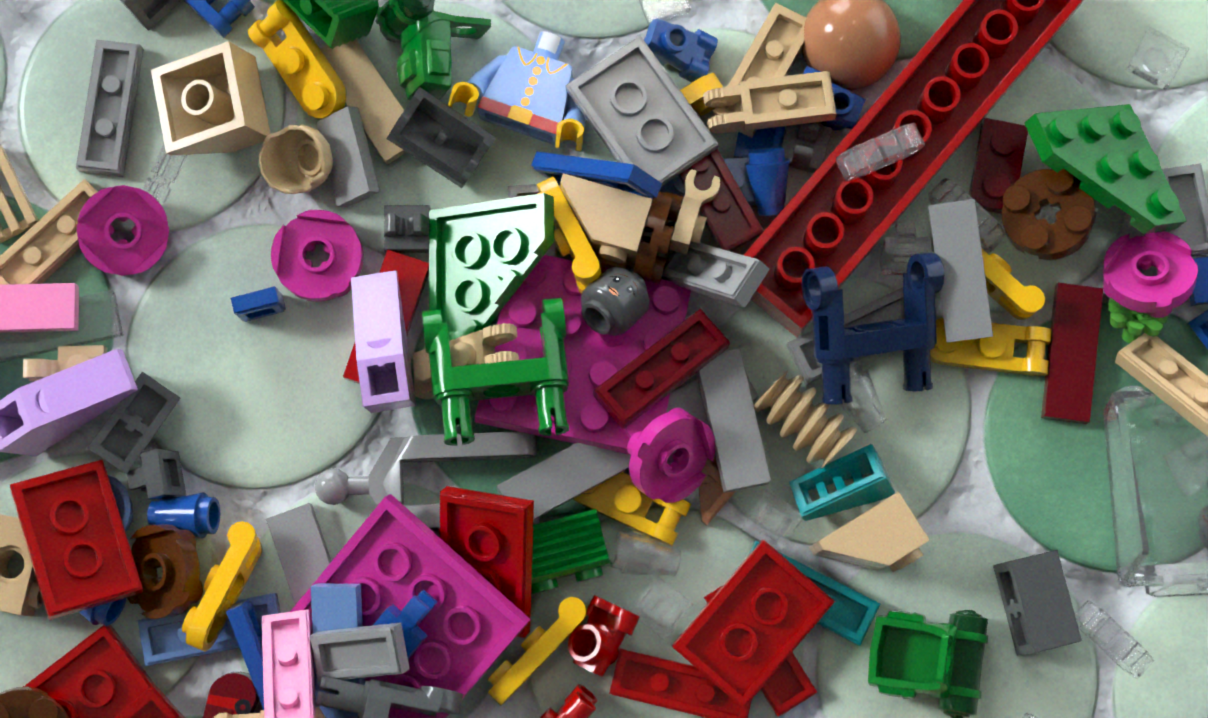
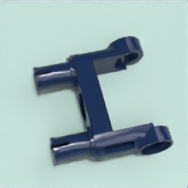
M933 252L912 255L909 259L907 273H903L905 318L844 327L843 289H838L837 279L832 269L827 266L806 269L803 273L801 288L804 301L813 314L814 357L817 358V362L822 363V402L824 404L840 405L843 404V400L844 403L853 401V396L851 395L850 362L854 361L855 357L894 351H903V390L916 392L924 391V389H933L930 350L934 349L935 344H937L935 293L942 289L945 276L943 264L937 254Z

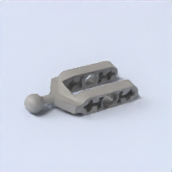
M523 432L474 433L475 440L469 444L462 445L461 434H457V446L446 445L444 443V434L390 438L369 476L348 477L340 469L332 468L325 470L316 479V495L324 503L336 505L346 500L349 495L370 494L378 506L385 496L392 494L404 505L403 463L537 457L536 435ZM440 504L405 506L431 530L440 529ZM539 518L533 520V525L539 524Z

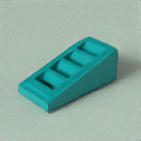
M872 443L826 464L823 468H817L789 481L804 521L877 502L895 494L884 464ZM870 473H871L870 476H868V477H866V478L863 477V475H867V474H870ZM853 478L854 483L847 486L845 480ZM835 484L837 491L829 494L827 485ZM817 489L820 499L812 502L808 491Z

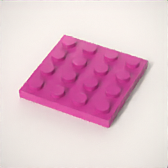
M544 255L499 312L497 324H514L517 327V338L496 346L495 352H516L519 355V360L543 358L540 327H542L541 313H543L542 300L562 298L566 324L564 345L569 376V386L567 391L564 392L569 431L556 435L554 417L551 416V436L540 435L536 396L533 395L479 400L475 422L574 444L578 442L629 455L627 445L631 436L638 431H643L650 422L667 412L670 394L622 430L593 396L594 389L685 321L691 290L681 288L671 281L661 280L660 284L644 280L650 299L648 311L622 335L600 334L592 330L582 317V294L578 290L576 278L572 270L573 261ZM600 267L602 273H603L606 269H608V268H605V267Z
M392 494L383 498L312 584H361L363 626H372L392 604L402 611L412 597L418 596L424 589L437 601V604L418 625L428 636L408 659L410 669L402 674L365 677V681L375 679L421 689V686L444 688L463 694V698L531 620ZM311 587L290 612L309 609L312 618ZM390 707L388 718H447L449 714L437 712L435 717Z

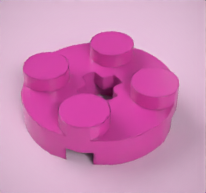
M125 185L104 188L92 195L80 210L76 229L79 247L85 258L99 270L121 276L142 273L156 264L166 249L169 236L167 216L161 204L148 192ZM116 218L121 222L131 219L135 223L131 231L136 237L130 243L124 238L116 242L111 237L115 231L111 223Z
M308 210L296 215L297 218L279 229L271 247L272 267L280 282L295 296L312 302L328 301L335 297L346 295L352 288L351 278L360 275L364 260L363 247L354 228L340 215L326 210ZM321 244L323 245L324 252L330 254L329 259L322 262L320 267H313L312 261L305 258L306 253L314 252L316 245Z
M1165 231L1135 236L1130 239V233L1119 237L1106 251L1103 262V288L1108 297L1114 299L1127 309L1147 313L1155 318L1168 316L1173 308L1182 305L1188 300L1196 286L1198 266L1191 257V248L1184 240ZM1151 266L1158 268L1157 276L1152 277L1145 276L1138 270L1139 268L1148 270Z
M674 408L654 419L643 431L634 433L627 445V452L631 455L629 473L634 486L653 500L661 499L665 503L680 501L693 493L706 477L701 471L706 464L707 458L712 462L714 459L715 437L711 428L684 409ZM676 450V452L673 454L674 461L671 464H668L667 461L669 456L672 454V452Z

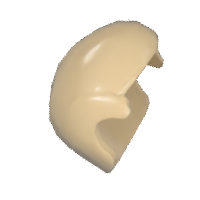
M303 124L300 126L289 125L278 132L269 134L265 138L259 153L262 176L271 188L285 194L310 192L319 187L327 180L333 165L330 144L319 130Z

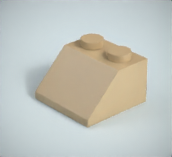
M230 41L151 70L166 154L232 153L264 142L265 138L271 134L256 57Z
M563 173L560 181L561 190L594 253L600 260V266L605 268L620 267L626 269L627 267L634 269L640 242L643 240L646 229L645 224L652 199Z
M897 492L809 548L815 556L874 570L889 566L892 572L922 557L923 553L919 547L930 540L901 494Z

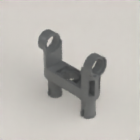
M322 675L319 690L338 693V695L319 691L315 706L358 713L357 718H388L390 707L436 717L437 712L459 714L463 694L444 688L421 686V689L375 679H371V681L366 680L365 685Z

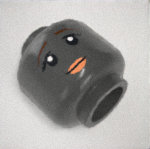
M620 267L606 269L600 274L598 279L591 282L582 292L581 313L586 324L600 334L611 336L624 334L649 309L650 299L646 284L642 277L633 271Z

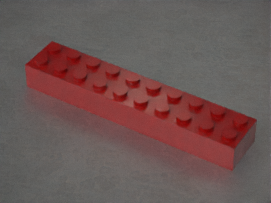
M963 0L744 254V256L760 260L770 269L751 297V300L798 338L813 320L812 310L806 305L801 288L803 273L806 269L826 266L831 268L837 279L839 289L1064 26L1084 0Z

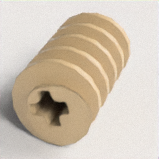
M786 372L755 403L754 410L759 412L770 407L771 411L766 420L767 423L772 425L784 420L785 422L779 433L780 436L785 438L797 433L798 436L793 448L798 451L810 446L811 449L806 461L811 464L823 459V468L854 437L857 429L852 426L840 432L838 429L844 416L838 413L827 419L825 415L830 404L821 402L814 406L812 402L817 390L813 387L801 393L799 388L804 377L800 374L788 380L785 378Z

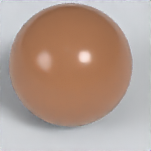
M819 0L806 16L804 25L805 41L802 47V55L807 66L822 72H830L831 82L844 89L852 90L870 86L883 78L897 59L901 44L898 20L884 0Z

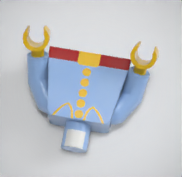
M541 32L533 52L513 46L507 55H498L478 70L467 82L456 83L452 88L448 106L452 107L456 102L465 103L464 115L467 117L473 115L476 103L479 102L478 112L480 119L547 142L555 145L556 148H560L562 141L571 140L576 143L575 151L582 150L586 118L566 91L565 85L574 80L573 67L558 61L565 41L557 35Z

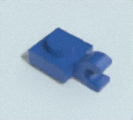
M423 589L418 596L412 597L402 611L394 604L389 606L373 625L401 622L407 657L409 659L428 636L418 625L434 608L437 601Z

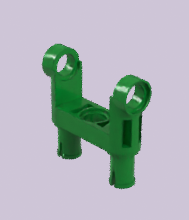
M562 298L542 300L543 313H541L542 327H540L543 358L452 367L448 327L447 323H442L441 309L422 311L426 353H429L433 398L442 407L444 443L446 445L457 446L456 426L460 427L462 445L473 442L475 435L472 428L470 402L493 398L525 395L536 396L539 434L551 436V416L554 417L556 435L569 431L564 392L567 391L569 386V376L564 345L566 324Z

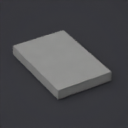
M638 36L565 85L566 91L615 160L620 163L636 165L662 183L661 186L718 149V142L641 36Z

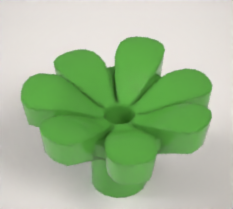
M1109 299L1110 324L1114 328H1124L1121 337L1127 343H1131L1140 337L1142 332L1152 337L1158 336L1164 327L1163 324L1169 318V315L1163 318L1151 317L1147 313L1127 309L1114 299Z

